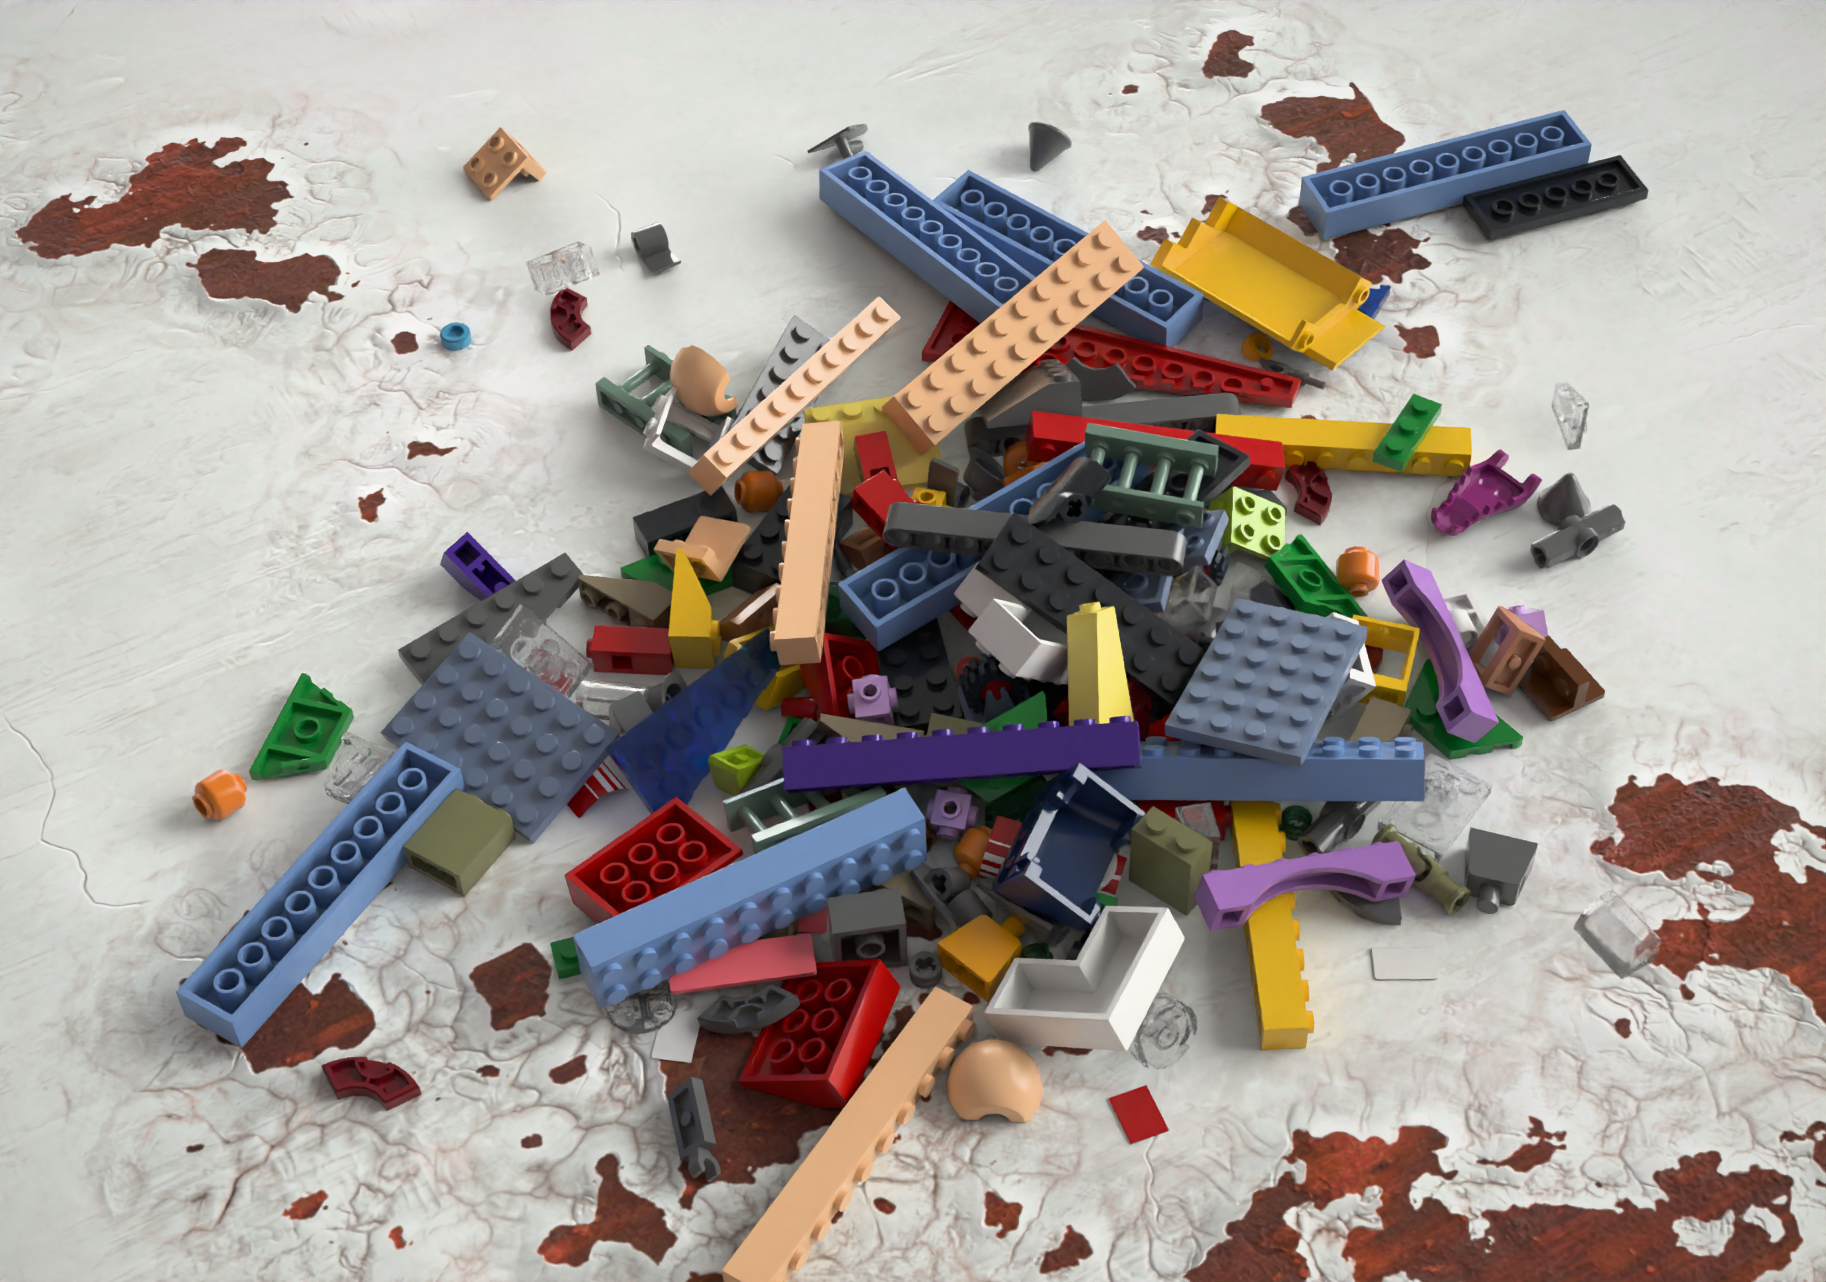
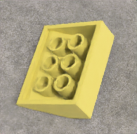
M893 396L804 409L805 423L840 421L845 444L840 485L841 494L853 497V488L862 484L853 449L855 436L886 431L897 478L903 489L926 487L928 485L930 461L933 458L941 460L939 445L937 443L924 455H921L881 408Z

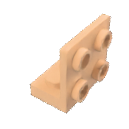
M501 127L463 166V170L490 200H493L519 172L526 177L531 174L538 181L547 173L523 145Z
M701 516L685 542L681 540H674L672 542L659 539L653 550L674 572L676 548H683L697 577L722 582L749 535L751 528L743 523Z

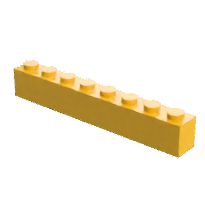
M1216 415L1215 434L1282 442L1285 467H1291L1295 464L1301 466L1303 461H1305L1304 465H1307V461H1313L1321 469L1461 477L1462 473H1465L1470 466L1472 457L1471 428L1432 426L1404 470L1399 472L1372 461L1374 451L1392 426V423Z
M1229 800L1228 805L1231 807L1232 814L1230 833L1235 868L1237 869L1247 864H1266L1282 859V853L1286 852V838L1284 831H1278L1277 824H1281L1280 803H1274V801ZM1294 891L1279 895L1264 903L1251 914L1244 924L1261 1050L1306 1048L1308 1033H1314L1313 1012L1306 1011L1305 1002H1309L1308 980L1301 979L1300 971H1304L1303 949H1297L1296 941L1300 939L1298 919H1292L1291 911L1295 910Z

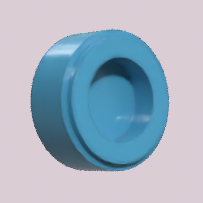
M450 323L440 331L442 345L448 350L459 351L465 349L471 343L470 329L463 323Z

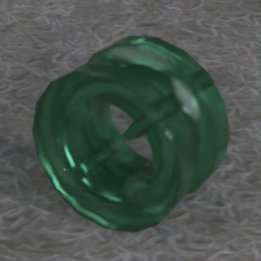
M1294 805L1285 808L1281 814L1280 831H1284L1285 838L1298 841L1299 836L1312 824V814L1303 806ZM1297 820V824L1302 822V825L1295 826V823L1290 824V821Z

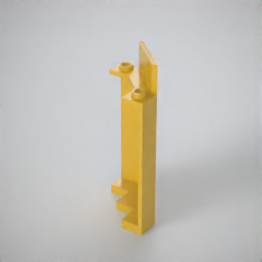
M1221 197L1218 198L1205 223L1193 217L1191 218L1178 244L1164 238L1150 264L1168 276L1203 293V297L1280 343L1305 354L1332 371L1386 327L1357 310L1359 305L1363 304L1369 296V288L1372 285L1370 281Z

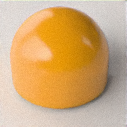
M1254 332L1244 339L1241 352L1246 359L1259 362L1261 357L1266 360L1272 357L1273 346L1266 335L1261 332ZM1256 345L1261 346L1265 350V353L1260 352L1257 349Z

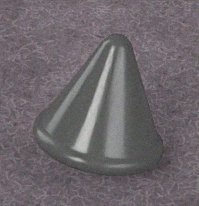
M1035 121L1028 125L1030 168L1032 171H1039L1072 145V141L1066 133L1050 124Z
M1573 473L1563 475L1550 487L1544 489L1537 498L1536 506L1540 515L1548 522L1558 526L1569 516L1577 515L1579 518H1582L1591 513L1590 501Z

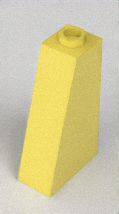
M1100 602L1079 605L1080 611L1067 615L1069 726H1074V720L1095 719V724L1109 723V718L1116 716H1130L1131 721H1134L1114 606L1101 608Z

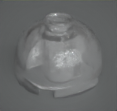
M1157 993L1128 1048L1129 1053L1135 1060L1147 1068L1148 1066H1153L1157 1070L1165 1069L1176 1063L1190 1047L1186 1044L1190 1032L1195 1035L1197 1031V1016L1193 1009L1182 1000L1168 993Z

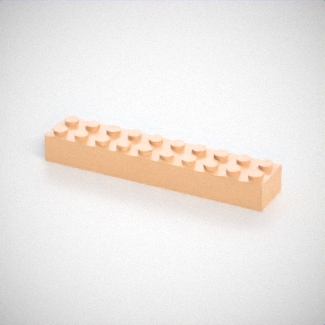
M1106 220L1103 221L894 395L881 408L921 455H924L1141 271L1144 266Z

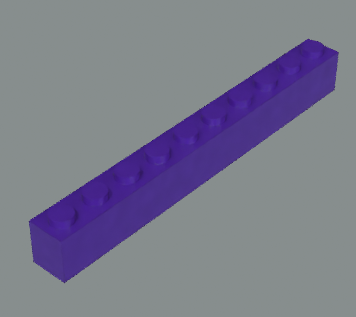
M1116 716L1109 718V723L1095 724V719L1074 720V726L1060 727L1057 721L1038 723L1037 729H1024L1023 724H1009L1002 726L1003 731L989 732L988 727L967 728V734L953 735V730L941 729L932 731V736L918 737L917 732L897 733V739L883 740V735L862 736V742H848L847 737L826 739L827 744L813 745V740L792 741V747H782L784 790L791 794L874 788L879 785L881 787L1054 775L1064 772L1079 762L1091 772L1142 768L1138 721H1131L1130 716Z

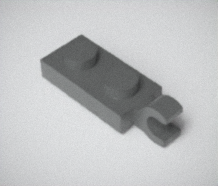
M690 1077L667 1096L680 1161L689 1163L688 1169L691 1177L696 1178L705 1172L707 1182H712L721 1174L718 1161L709 1152L716 1145L703 1081Z

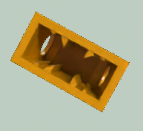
M980 915L937 943L938 957L942 962V968L986 1002L990 1003L1014 958H1021L1022 943L1018 938L1025 933V927L1014 916H1010L999 925L987 915Z

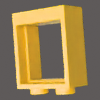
M1353 614L1352 619L1357 620L1359 625L1368 627L1365 645L1406 653L1401 678L1397 679L1373 673L1376 687L1358 702L1368 704L1371 697L1374 696L1403 707L1420 628Z

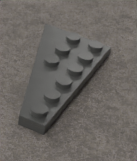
M563 553L398 649L399 657L420 684L423 685L464 637L471 632L513 661L527 646V640L536 630L539 632L546 625V619L554 610L561 608L579 588L577 578L584 574L570 557Z

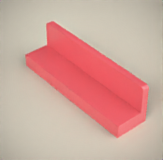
M806 933L761 939L749 944L743 943L728 950L719 958L709 959L694 966L686 973L670 977V992L675 995L815 976L817 969L812 934Z

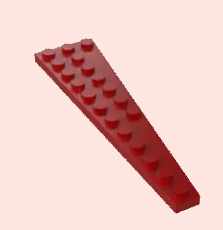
M950 300L922 350V361L934 363L980 325V323ZM1079 324L1022 371L1024 372L1032 366L1041 365L1040 361L1047 359H1058L1059 363L1065 364L1073 357H1076L1084 365L1093 368H1107L1118 362L1137 386V389L1192 396L1232 393L1238 398L1239 402L1292 408L1301 386V379Z

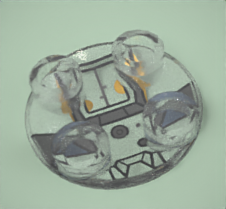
M665 979L651 989H643L626 997L618 1004H610L604 1007V1011L608 1020L622 1031L635 1034L649 1033L662 1028L673 1018L677 1010V995L671 994L669 982Z

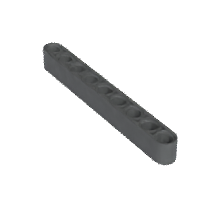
M1232 393L1082 406L1083 417L1191 431L1200 429L1207 433H1215L1217 414L1242 415L1238 398ZM980 416L971 418L964 425L968 453L970 447H976L991 457L1004 456L1005 451L1010 445L1026 441L1025 434L1028 425L987 429Z
M896 502L892 503L888 508L882 537L886 543L895 547L984 556L1012 514ZM1019 515L1028 522V515ZM1053 518L1049 523L1036 527L1094 569L1159 576H1176L1183 570L1187 541L1179 532L1085 521L1071 524L1057 518Z

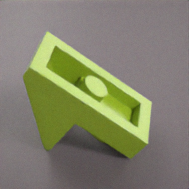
M743 744L710 755L708 764L715 786L732 796L738 795L751 777L761 768V760L765 754Z

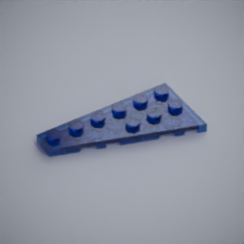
M769 628L754 636L605 747L651 814L675 797L688 805L693 797L692 794L703 778L710 772L709 756L725 750L742 720L748 716L761 692L767 688L781 667L777 651H771Z

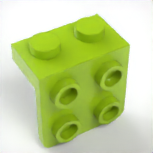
M1234 486L1210 502L1208 511L1225 510L1229 518L1221 537V541H1223L1221 547L1227 546L1229 549L1228 554L1240 549L1268 560L1276 551L1279 552L1284 546L1285 510L1281 505Z

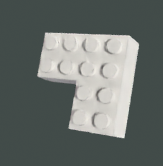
M976 564L954 592V595L962 602L960 607L970 616L978 617L968 630L977 639L975 645L985 654L995 656L1000 661L999 668L1012 678L1018 676L1028 681L1036 679L1042 683L1048 681L1058 686L1061 684L1068 685L1067 635L976 570Z
M1105 906L1076 960L1014 958L984 1014L1001 1040L1014 1044L1127 1051L1185 937L1167 907Z

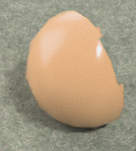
M693 345L681 348L676 354L670 370L671 386L677 388L675 396L688 411L707 417L730 413L737 408L739 402L736 400V397L733 396L730 399H725L724 397L725 388L730 382L726 369L701 348Z
M988 1039L973 1043L965 1048L954 1060L946 1082L949 1102L959 1117L965 1120H979L987 1114H1001L1006 1116L1009 1122L1025 1123L1030 1120L1040 1107L1043 1094L1038 1064L1024 1048L1001 1039Z

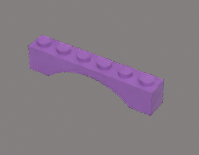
M1404 559L1381 580L1392 606L1400 613L1409 626L1420 628L1418 639L1424 646L1437 675L1439 699L1436 708L1447 733L1476 743L1499 723L1498 718L1432 572Z
M1399 841L1388 843L1375 842L1369 846L1353 849L1346 847L1336 852L1324 854L1311 853L1301 858L1289 860L1282 858L1271 863L1260 865L1247 864L1237 869L1225 871L1212 870L1202 875L1194 897L1209 930L1215 931L1243 926L1251 914L1264 903L1279 895L1297 890H1337L1357 895L1372 902L1405 897L1416 875Z

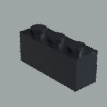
M722 486L711 496L706 491L632 517L635 539L647 558L657 554L653 549L659 539L672 542L674 540H681L685 542L699 517L706 516L738 522L737 510Z

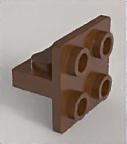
M1549 635L1544 637L1546 639L1545 643L1518 684V687L1549 721L1559 719L1605 696V690L1572 653L1567 648L1561 649Z

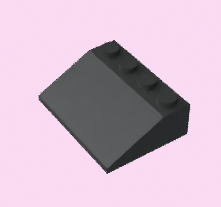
M1058 359L1040 361L1041 365L1032 366L1013 378L979 407L976 412L987 429L1028 425L1032 411L1083 417L1080 380L1064 363H1059Z

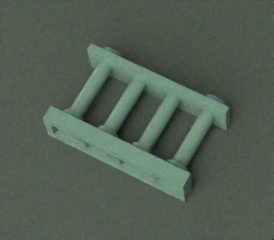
M650 345L644 347L646 366L619 385L603 377L595 383L598 405L645 437L647 436L643 434L649 420L655 416V412L652 411L651 407L660 394L665 396L672 388L670 370L673 360L664 352H659ZM653 375L665 381L642 399L635 398L629 394ZM724 394L725 399L732 398L728 394ZM735 408L730 413L713 417L701 416L713 423L718 418L724 420L727 416L735 419L737 414ZM665 421L659 436L661 440L682 453L693 457L692 438L695 434L670 421Z
M1088 423L1085 430V454L1091 455L1090 459L1097 461L1101 465H1103L1104 458L1124 461L1117 487L1107 485L1091 502H1087L1088 509L1175 523L1185 527L1202 528L1204 502L1196 501L1203 475L1212 477L1216 475L1219 446ZM1137 463L1157 467L1150 492L1130 489ZM1170 469L1190 472L1183 498L1163 495Z
M784 778L723 800L729 831L734 832L748 827L753 833L751 840L754 854L883 798L886 796V792L880 785L864 792L861 789H846L843 791L848 795V798L831 804L825 796L839 790L790 794L784 790ZM809 802L817 809L802 816H799L794 811V808ZM778 814L785 821L768 829L761 822Z

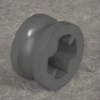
M929 951L915 954L909 962L911 982L916 987L922 989L935 987L942 978V962L935 953ZM928 966L932 967V972L926 970L923 974L919 973V968L925 970Z

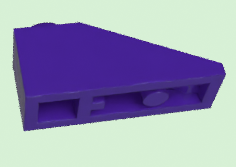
M468 532L443 553L440 565L465 590L480 601L516 581Z

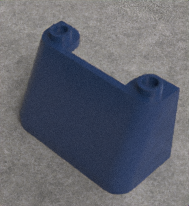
M1079 762L1047 781L1039 790L992 884V890L1009 902L1075 930L1083 931L1094 928L1102 913L1100 911L1101 902L1094 896L1116 849L1126 843L1128 845L1131 844L1132 828L1141 820L1145 812Z

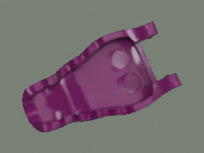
M1499 449L1485 461L1469 466L1466 472L1462 473L1460 481H1456L1452 490L1449 491L1447 500L1443 501L1437 509L1432 508L1431 523L1440 532L1449 536H1457L1478 521L1514 510L1525 504L1534 494L1542 479L1532 473L1523 483H1520L1501 469L1508 461L1509 455Z

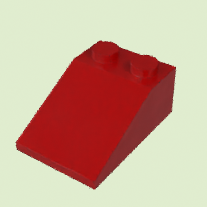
M824 633L821 662L800 664L802 680L821 712L827 715L856 719L855 713L850 714L847 698L848 693H853L852 680L861 679L863 676L870 674L880 676L877 652L869 641Z

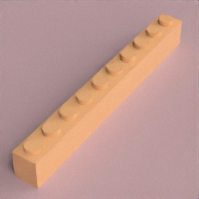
M880 296L876 298L703 454L688 474L711 496L878 343L901 317Z
M840 421L802 424L801 436L796 437L795 440L798 457H793L795 477L790 478V491L793 498H788L787 500L788 516L790 519H786L784 523L787 541H782L784 563H779L781 585H776L778 608H773L775 631H770L771 651H777L780 665L821 662L845 450Z
M936 986L724 1266L722 1269L723 1282H787L794 1270L799 1271L802 1269L808 1259L809 1250L816 1240L821 1241L824 1239L830 1229L831 1220L837 1211L842 1212L846 1209L852 1198L854 1188L859 1182L863 1183L868 1179L876 1158L880 1153L885 1154L890 1149L898 1128L901 1124L905 1126L909 1123L915 1112V1105L920 1098H926L931 1093L937 1075L942 1069L947 1070L952 1064L956 1055V1049L962 1042L967 1043L972 1037L976 1024L973 1022L972 1005Z

